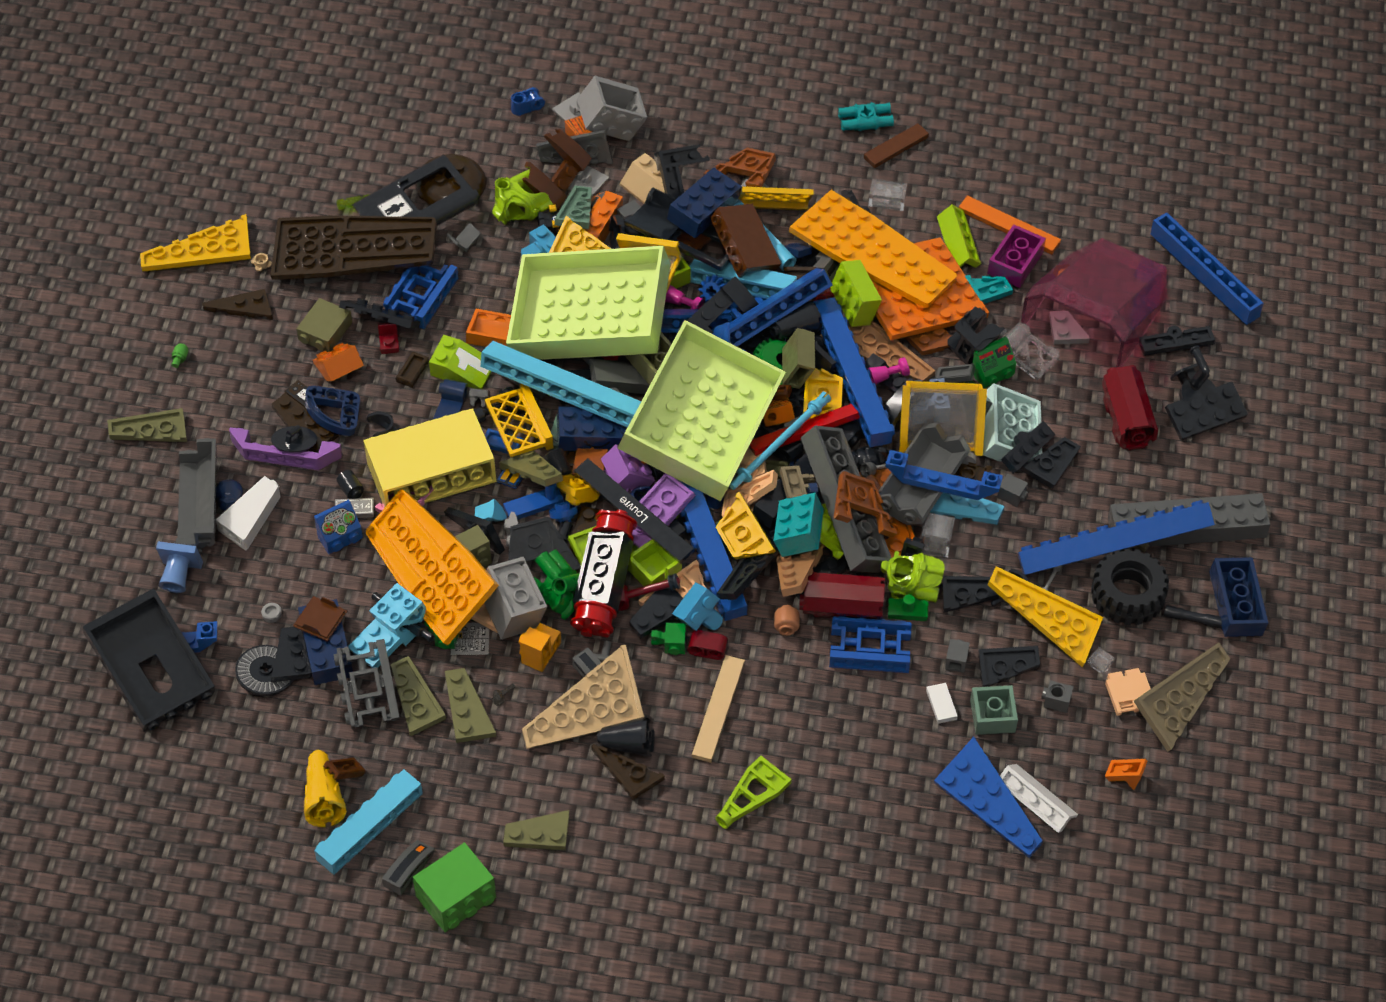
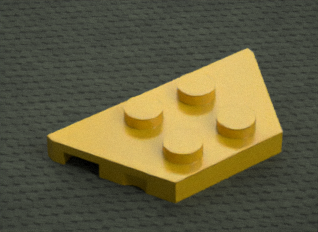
M815 368L805 381L803 413L808 409V403L812 400L814 401L822 392L827 393L824 398L829 394L831 401L822 408L818 415L813 414L810 418L841 408L843 378L830 374L827 370L821 369L820 371Z
M738 492L735 495L736 500L731 508H727L724 517L716 526L718 533L733 558L737 560L775 553V548L743 495Z

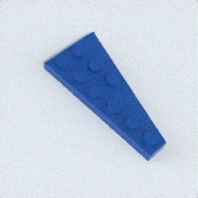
M973 737L934 780V784L1030 858L1042 845L1043 841Z

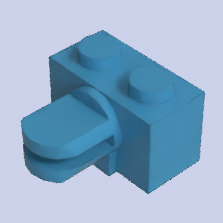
M544 224L529 232L530 245L521 249V257L522 254L549 253L556 237Z
M696 582L672 613L681 622L696 631L701 624L710 630H716L723 621L721 614L714 609V606L720 599L706 587Z

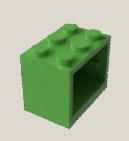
M465 842L413 876L417 899L444 932L456 928L462 920L474 916L477 910L483 906L490 905L496 898L494 877Z

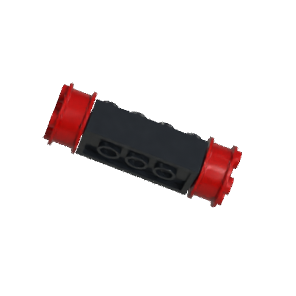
M599 510L595 515L596 527L588 535L573 599L576 614L570 622L575 629L581 631V635L591 637L592 635L609 637L614 630L612 621L617 617L634 543L632 533L637 528L636 520L627 515L628 513L624 510Z

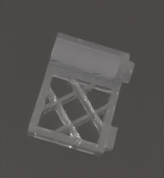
M1017 323L1005 335L1009 340L1016 365L1035 380H1038L1060 358L1059 351L1052 346L1048 347L1032 335L1030 327L1025 323ZM1033 342L1037 349H1028V344ZM1018 354H1026V360H1019L1016 356ZM1029 354H1038L1039 360H1030ZM1042 354H1048L1053 359L1043 360ZM1031 365H1040L1041 371L1036 373L1031 369Z

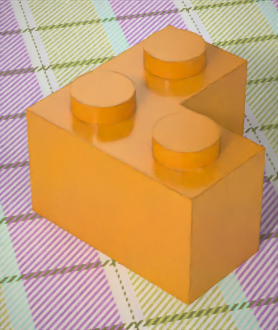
M539 623L536 629L529 627L526 633H522L519 638L521 663L543 672L561 644V632L542 623Z

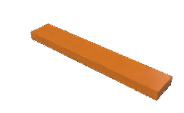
M968 195L959 206L966 215L1004 233H1008L1014 224L1046 238L1044 251L1051 255L1061 243L1060 238Z

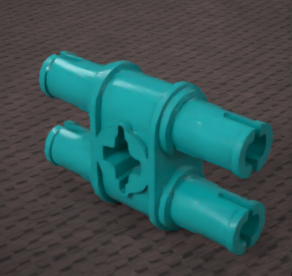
M870 102V104H855L852 107L838 108L839 119L855 118L841 120L842 131L857 130L861 132L862 130H877L879 127L894 126L893 115L877 116L880 114H891L890 103L875 104Z

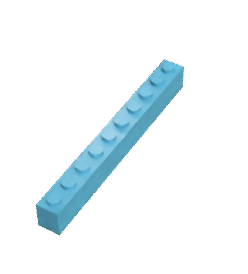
M492 341L481 352L480 367L625 427L629 426L641 403L637 399L495 341Z

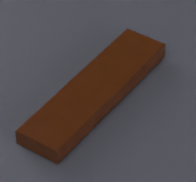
M917 123L864 153V159L873 168H876L929 138V133Z

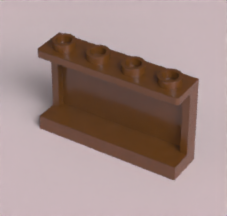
M744 204L718 207L710 219L737 276L742 277L746 272L757 270L775 272L781 265V261L754 205Z

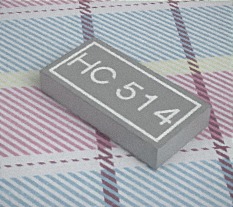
M374 498L335 499V506L349 500L357 518L374 517Z

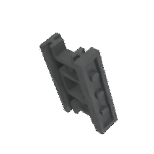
M384 639L368 642L369 653L350 656L349 647L347 646L336 648L337 654H333L335 666L340 665L341 673L337 674L339 686H344L345 693H341L343 705H347L348 712L344 714L346 724H351V729L364 727L362 717L382 713L383 723L399 720ZM374 649H378L382 675L378 674L377 667L367 669L365 659L375 658ZM342 655H346L347 663L358 662L359 671L349 672L351 681L346 680ZM374 674L377 692L358 695L355 677ZM381 688L386 690L390 714H386L385 706L374 708L373 698L383 696ZM350 694L354 695L355 702L365 700L367 710L357 712L358 720L354 721Z

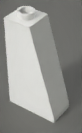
M264 476L216 519L218 531L246 551L280 499L277 482L269 480Z

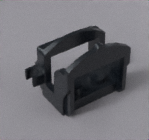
M976 306L956 323V332L947 340L950 349L965 364H973L974 350L982 351L990 343L1003 338L1007 333L1005 327L999 328L995 324H988L976 334L975 331L987 316L984 310Z

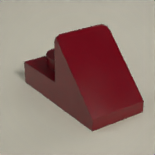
M390 322L378 323L381 354L399 353L397 324Z

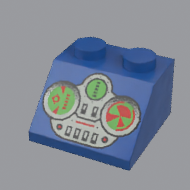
M349 500L314 516L318 539L328 554L337 552L343 547L356 543L363 538L361 525Z

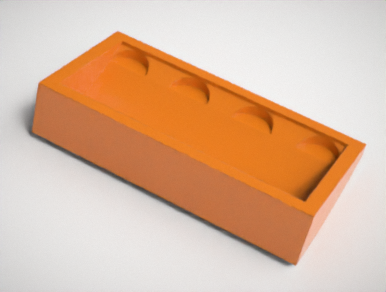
M475 309L466 331V343L487 347L492 341L507 346L506 341L511 315Z

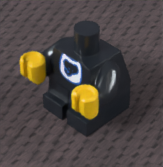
M549 205V213L538 212V227L544 224L553 235H556L561 226L555 225L554 221L558 214L556 213L557 208L556 205Z

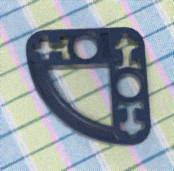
M309 386L306 389L305 406L309 415L317 424L339 435L352 436L355 434L360 403L359 394L353 391L321 386ZM328 396H335L337 399L332 400ZM349 400H353L352 405L349 404ZM317 405L341 408L340 422L326 416ZM345 412H352L354 415L349 416Z

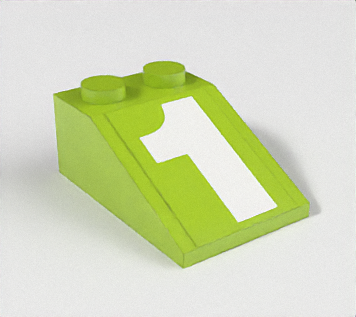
M446 335L442 336L429 361L430 376L443 380L448 379L468 383V387L483 390L492 371L480 367V351L460 339Z

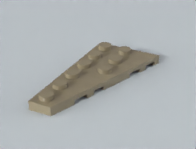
M1220 643L1215 644L1134 700V703L1167 752L1172 750L1177 738L1181 736L1183 729L1198 710L1205 695L1211 690L1212 684L1220 676L1230 660V657Z

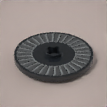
M255 646L246 650L239 657L235 667V674L242 688L255 695L272 696L285 691L293 683L294 680L271 682L277 646Z

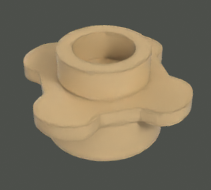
M258 253L251 259V263L255 265L256 271H262L272 266V262L268 260V256L264 253Z

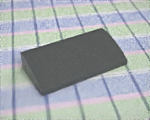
M589 359L591 381L607 388L616 387L620 392L646 394L650 385L630 362Z

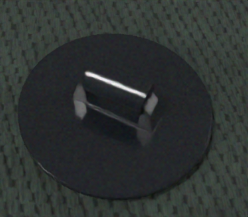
M299 425L289 426L277 430L272 435L271 442L279 450L301 452L312 448L316 444L317 435L312 430Z

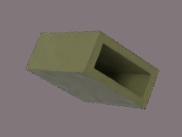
M319 298L296 328L298 340L321 351H332L333 347L352 324L351 311L339 308L338 305Z
M797 328L782 348V370L786 372L782 379V384L800 389L815 369L814 332Z

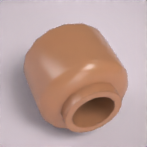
M784 605L775 611L774 627L780 634L792 635L799 629L800 613L796 608L791 605Z

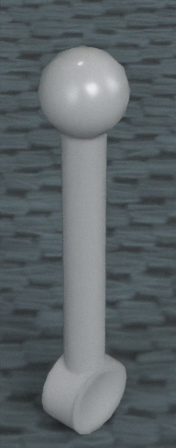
M1061 566L1053 568V572L1043 589L1048 591L1056 573L1061 570Z

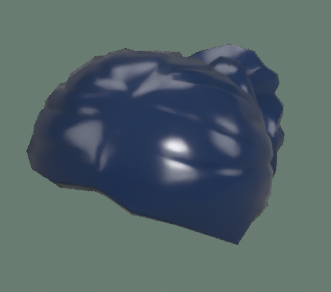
M222 480L216 486V501L223 511H226L243 495V488L236 480Z

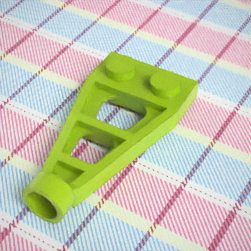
M760 756L747 768L722 811L715 817L717 823L722 828L727 829L739 818L778 797L791 784L792 779L764 757ZM754 779L767 788L764 793L757 796L747 790L749 784ZM741 794L751 801L744 808H740L734 803Z

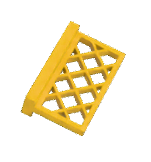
M742 186L739 200L743 204H753L755 209L807 211L808 203L814 195V189Z
M520 384L519 389L485 399V404L510 458L545 447L546 450L554 448L553 436L528 386ZM512 397H519L518 403L509 401ZM496 402L502 403L500 409L492 407L491 404ZM506 405L514 407L512 413L504 411ZM518 409L526 411L524 417L516 415ZM500 415L509 417L506 423L498 420ZM512 419L521 421L518 427L510 424ZM524 423L532 425L530 431L522 428ZM507 428L515 431L513 436L504 433ZM519 432L527 435L525 440L516 438ZM532 436L538 438L540 442L530 443L528 441ZM515 442L521 444V447L512 450L511 445Z

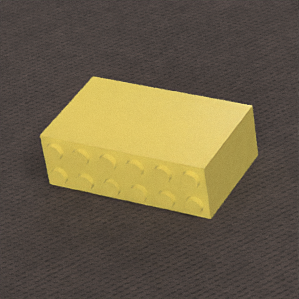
M473 408L364 440L367 464L384 508L392 500V498L388 499V496L392 493L396 495L401 489L408 492L418 501L429 493V487L432 485L433 491L424 500V503L497 482L494 457Z

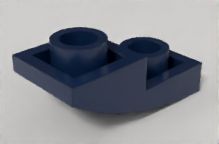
M791 243L784 245L795 258H803L806 255L812 254V247L805 244Z

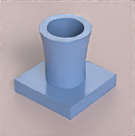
M158 541L156 546L157 552L163 564H166L158 584L159 587L174 593L185 592L188 567L202 568L203 561L197 547Z

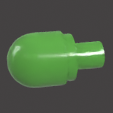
M177 344L172 352L173 362L171 365L174 368H178L180 363H183L187 358L189 349L185 344Z

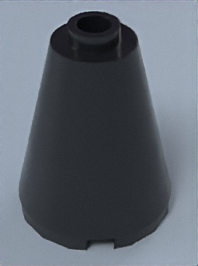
M807 301L771 324L770 334L777 340L788 339L793 335L794 329L798 327L818 334L822 328V323L819 324L818 319L821 317L820 312L813 302Z
M644 716L602 727L601 732L597 734L598 744L611 750L651 757L652 754L650 752H654L655 732L654 729H650V724H653V720L650 716Z

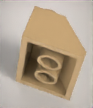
M646 153L632 162L620 182L621 187L643 204H645L647 195L653 187L665 193L661 173L657 171L656 162Z

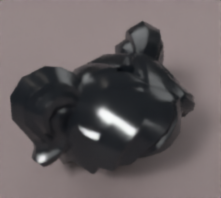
M878 446L874 449L871 447H861L852 452L859 472L862 463L872 462L876 466L886 463V458L889 454V451L883 446Z

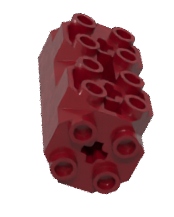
M1134 365L1109 368L1102 382L1105 393L1103 401L1106 412L1112 417V432L1115 442L1122 449L1144 448L1148 446L1150 440L1154 442L1157 439L1158 428L1141 372Z
M813 572L812 575L808 576V583L803 590L804 594H800L799 610H803V614H812L814 617L822 618L845 616L882 619L885 578Z

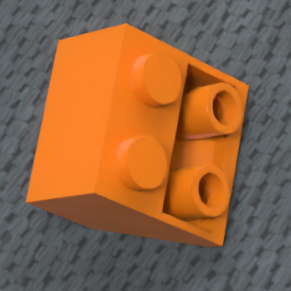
M343 343L337 344L333 347L332 351H323L316 355L317 358L312 360L326 381H333L364 366L355 345H348V343L344 345Z

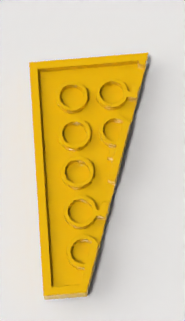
M566 216L549 253L611 248Z
M996 566L988 586L1083 667L1103 617Z

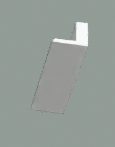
M1007 765L1000 775L1011 794L1058 833L1062 832L1071 818L1078 816L1074 810L1019 765Z

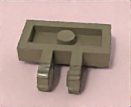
M800 466L781 467L779 471L786 498L807 494L808 483L816 481L814 474H801Z

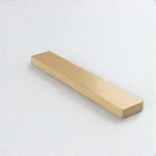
M725 655L692 753V758L712 763L745 660Z

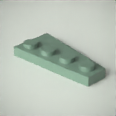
M573 187L554 219L555 225L562 226L567 216L583 229H589L592 187Z

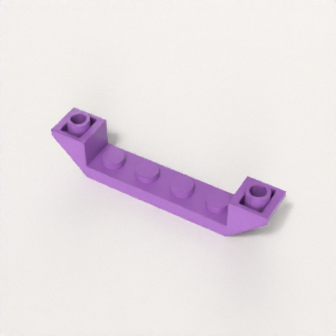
M231 427L229 429L232 443L246 460L320 470L342 458V449L339 443L322 441L319 453L313 451L286 452L277 449L273 445L250 443L249 430Z

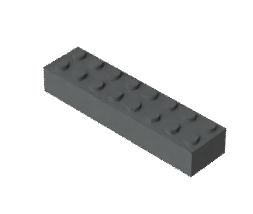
M815 425L801 437L850 571L879 573L881 571V563L885 560L889 562L892 557L884 536L879 534L876 517L851 509L853 519L850 522L846 523L834 519L839 475L846 471L860 476L843 429Z
M1262 493L1110 504L1108 513L1109 527L1112 528L1116 527V522L1127 520V523L1135 522V517L1146 515V518L1154 517V512L1165 510V513L1173 512V507L1184 505V508L1192 507V502L1203 500V503L1209 502L1215 525L1149 542L1148 547L1266 538L1270 522Z

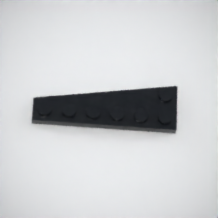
M776 524L771 529L765 525L762 527L776 552L740 559L718 590L717 595L719 599L736 600L779 554V550L773 541Z

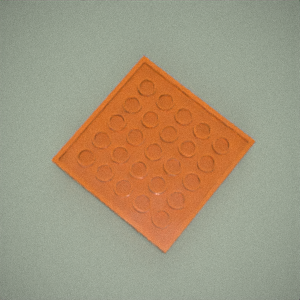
M941 237L914 243L957 274L956 281L928 308H923L872 280L882 299L875 316L890 340L954 326L975 306L977 308L980 307L987 313L986 318L989 315V311L965 278V274Z

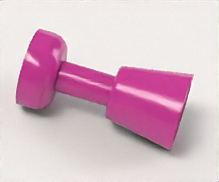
M670 285L666 293L665 302L676 305L685 304L691 307V309H700L704 305V298L689 299L685 297L683 292Z
M905 357L900 358L896 366L868 368L871 374V381L875 385L888 379L889 375L898 372L903 376L910 375L909 365Z

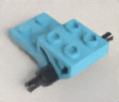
M398 583L383 597L374 592L371 598L377 603L369 611L375 619L348 647L354 655L369 653L368 642L384 639L389 657L401 644L406 646L415 636H422L428 642L434 641L435 635L431 634L428 631L429 627L422 623L426 606L420 599ZM374 649L375 658L365 660L366 664L371 668H378L381 665L378 649Z

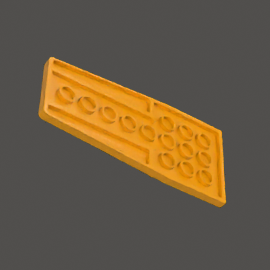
M833 190L825 194L789 227L790 233L839 263L861 260L871 280L923 308L931 306L956 281L957 274L880 219Z
M402 489L397 492L366 529V535L398 584L424 603L426 611L423 619L446 645L450 644L499 586L475 556L420 503Z

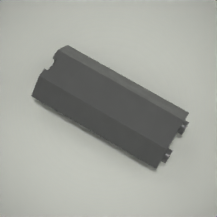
M939 422L923 424L905 453L909 454L907 465L954 475L971 449L963 435L947 437ZM892 472L878 491L884 502L881 504L884 512L889 513V516L906 525L923 524L943 493L904 484Z
M210 438L197 439V450L179 451L178 537L176 538V544L196 546L199 554L204 547H211L215 544L216 439Z

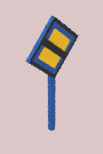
M509 469L501 470L496 477L498 483L514 489L518 487L523 479L520 473L512 474Z

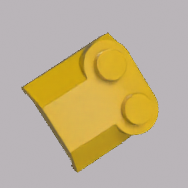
M572 474L562 475L563 481L556 483L557 487L566 494L565 500L570 502L571 505H580V503L584 502L592 503L600 496L581 478L572 476Z

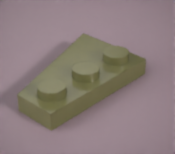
M567 810L506 824L504 846L566 850L570 811Z

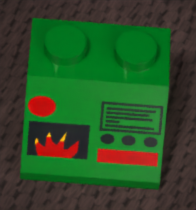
M1006 336L990 343L982 351L974 350V377L979 384H982L983 389L991 386L993 383L996 384L1001 380L1009 379L1015 374L1016 361Z

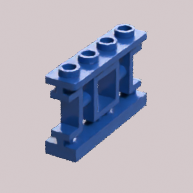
M429 265L408 268L407 271L402 273L398 284L394 285L389 297L385 298L383 303L385 310L390 308L415 316V320L421 321L419 328L425 329L458 280L457 267L450 265L448 268V265H444L441 271L429 267ZM420 271V273L424 274L425 277L419 276L417 274ZM432 278L440 280L439 283L437 284V282L433 281ZM416 284L428 288L424 296L412 292ZM402 296L403 299L408 300L407 303L400 300ZM415 303L422 305V308L414 306Z
M845 616L833 617L831 635L841 636V646L831 645L829 667L909 673L910 651H901L900 648L901 640L910 641L912 623L903 620L887 621L885 619L873 620L847 618ZM845 632H857V638L845 637ZM885 634L897 635L896 641L885 640ZM861 637L881 639L880 649L861 648ZM845 645L856 646V652L844 651ZM884 648L896 649V655L884 654Z

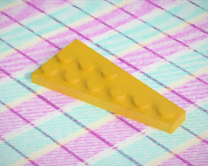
M244 214L235 221L228 220L222 226H212L188 235L187 239L181 241L177 239L172 241L171 245L159 246L140 253L142 272L251 259L247 215Z

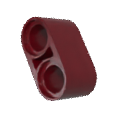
M694 630L691 633L687 651L694 656L721 660L725 655L728 638L718 633Z

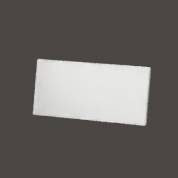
M946 683L928 686L926 692L937 723L957 720V713Z

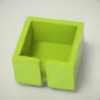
M652 539L631 553L628 571L643 586L658 583L665 579L668 580V575H673L682 570V564L676 561Z

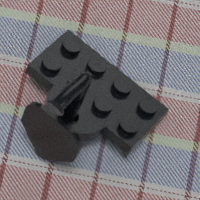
M1194 346L1190 349V354H1193L1197 363L1176 371L1170 377L1171 381H1179L1182 385L1179 393L1180 400L1165 407L1180 441L1242 419L1248 415L1233 382L1215 387L1212 381L1208 379L1210 369L1199 346Z

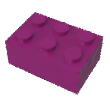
M1013 224L989 260L988 275L1005 277L1009 284L1020 288L1044 253L1046 238Z

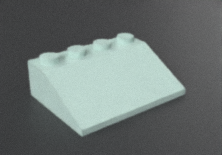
M993 383L987 389V397L991 400L992 405L985 416L983 455L1001 461L1016 446L1014 443L1015 435L1021 431L1029 434L1041 423V401ZM1042 448L1036 454H1034L1026 463L1031 462L1037 455H1041Z

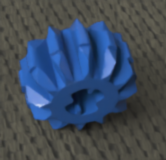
M718 275L707 276L705 278L706 281H701L703 287L699 288V291L703 292L700 298H706L705 303L727 284L723 283V277L718 279Z

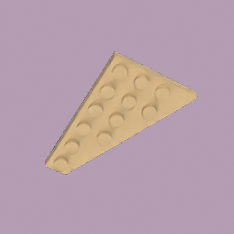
M626 644L620 646L619 649L608 656L601 664L596 666L583 679L522 728L526 749L601 732L602 727L644 717Z

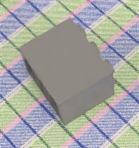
M594 76L577 98L586 130L594 132L605 130L608 136L630 141L647 119L637 87Z
M524 557L488 566L486 571L499 586L484 604L501 640L525 633L529 627L536 629L547 609V605Z

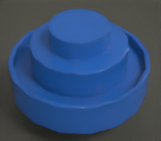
M570 502L557 503L554 508L549 510L550 518L560 521V523L561 521L571 522L574 515L578 513L577 505H571Z

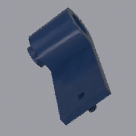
M448 379L440 383L439 393H441V401L433 420L461 412L468 393V383Z

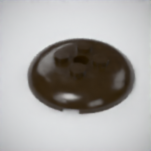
M445 154L473 190L476 189L481 197L485 190L486 179L479 164L463 155ZM437 156V157H435V158L430 159V160L427 161L425 164L431 162L432 160H434V159H436V158H438V157H440V156ZM442 169L415 184L418 196L425 200L429 206L461 188L446 169Z

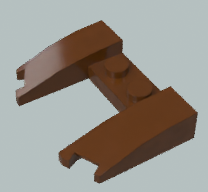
M560 128L555 129L557 134L553 136L550 133L544 135L545 139L564 159L552 179L550 180L530 161L525 163V167L530 170L529 178L522 179L534 194L547 193L553 205H556L557 210L566 199L565 192L579 171H584L592 159L575 140Z

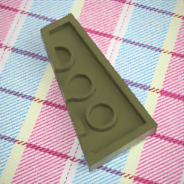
M183 408L107 420L109 437L112 440L187 442Z
M534 450L499 462L500 469H509L512 474L518 472L522 478H531L532 482L545 487L563 481L562 473Z
M407 656L392 663L391 669L410 737L445 720L446 715L410 657Z
M465 668L445 671L456 743L496 737V731Z

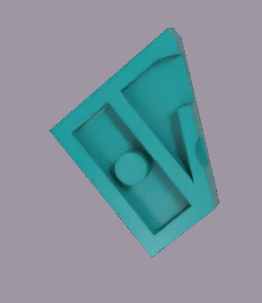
M971 275L965 276L983 304L1013 294V288L1005 277L982 276V279L971 278Z

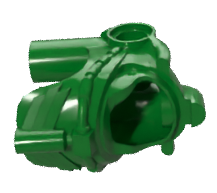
M557 549L550 553L545 551L535 559V562L547 578L543 583L537 578H533L545 603L549 604L554 612L561 614V618L567 620L574 612L573 599L579 573L570 567Z

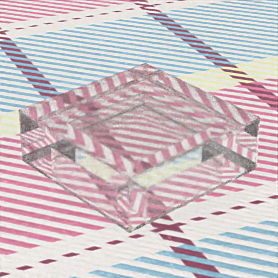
M1098 647L1087 660V664L1101 674H1104L1113 664L1115 657Z

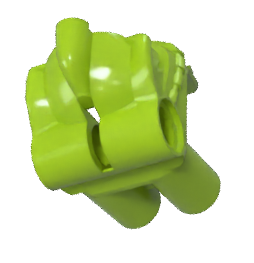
M529 169L511 178H498L495 181V206L492 213L498 221L505 225L509 220H533L538 216V212H544L549 209V205H553L547 193L534 194L522 179L529 178ZM519 206H523L525 208V213L521 210Z
M895 551L894 557L889 562L885 560L881 563L880 569L883 573L887 574L889 580L888 590L891 592L892 598L903 599L905 595L910 594L915 599L936 603L939 587L936 586L941 583L945 569L943 561L923 553L910 557L901 556L898 551Z

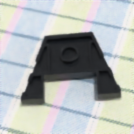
M549 517L510 527L508 561L524 557L525 561L528 562L535 560L545 551L550 553L557 549L573 570L581 569L580 563Z

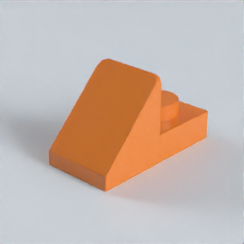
M1111 760L1105 777L1108 781H1126L1135 790L1143 775L1147 760Z

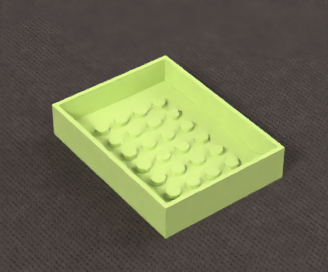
M664 246L522 254L506 341L507 346L539 360L658 353L671 265Z
M684 320L625 431L618 449L721 501L786 372Z

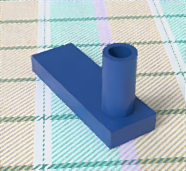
M555 483L545 487L544 490L503 503V507L508 518L511 512H515L517 520L554 508L555 504L564 502V499Z

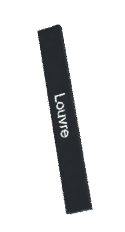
M587 458L574 470L579 478L614 508L624 510L628 513L627 515L634 518L637 522V527L680 564L695 552L690 544L590 459Z

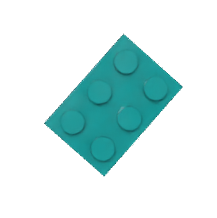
M816 493L804 494L779 501L773 541L782 557L819 549L824 508Z

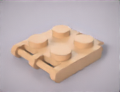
M1139 668L1125 670V676H1123L1121 671L1110 673L1107 676L1108 679L1105 684L1117 716L1122 715L1124 712H1139L1134 700L1151 689L1145 672L1141 673Z

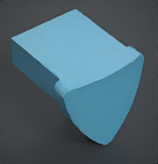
M495 499L475 507V516L490 522H499L507 518L502 506Z

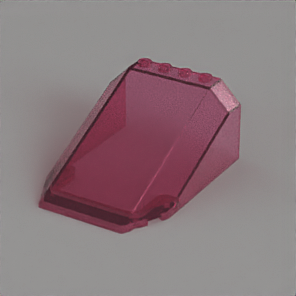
M1100 238L1069 254L1032 286L1024 298L1020 329H1024L1046 297L1108 325L1121 342L1116 367H1123L1137 346L1139 337L1144 335L1167 300L1166 266Z

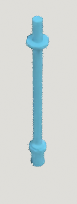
M822 392L814 401H810L808 409L746 469L739 468L737 470L739 476L730 483L729 487L735 490L743 481L749 483L752 480L751 474L813 414L818 415L822 411V408L831 401L830 395L828 394L824 398L827 393Z

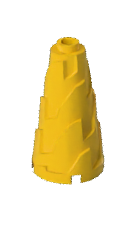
M315 750L308 757V767L306 769L307 785H305L304 798L305 820L317 827H326L325 823L331 822V826L342 821L346 815V805L341 796L339 783L333 778L334 774H330L328 772L329 769L323 767L325 762L329 761L328 754L322 750Z

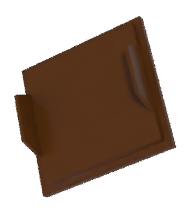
M313 596L293 627L328 642L348 610L338 607L334 601L322 597L320 599Z

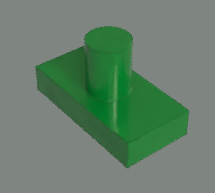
M910 594L905 595L903 599L889 598L888 619L927 621V600H915V597Z

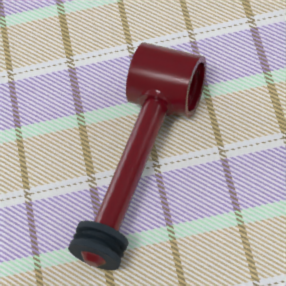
M676 573L668 575V580L629 591L628 587L624 585L618 611L626 610L629 607L630 598L669 587L672 591L680 589L678 575Z

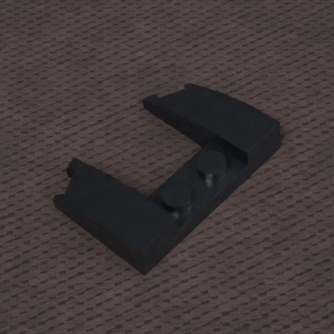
M700 144L654 153L657 171L661 173L666 194L678 198L684 193L679 167L710 161L708 155L703 158L697 151Z
M735 276L687 321L713 334L708 326L731 304L743 315L757 306L758 302Z
M874 353L865 361L866 370L879 366L889 368L886 361ZM900 373L889 375L888 379L878 383L894 394L883 407L884 410H887L890 424H893V426L901 419L903 385H906V381H915L912 378L907 379ZM910 392L909 411L926 396V392Z

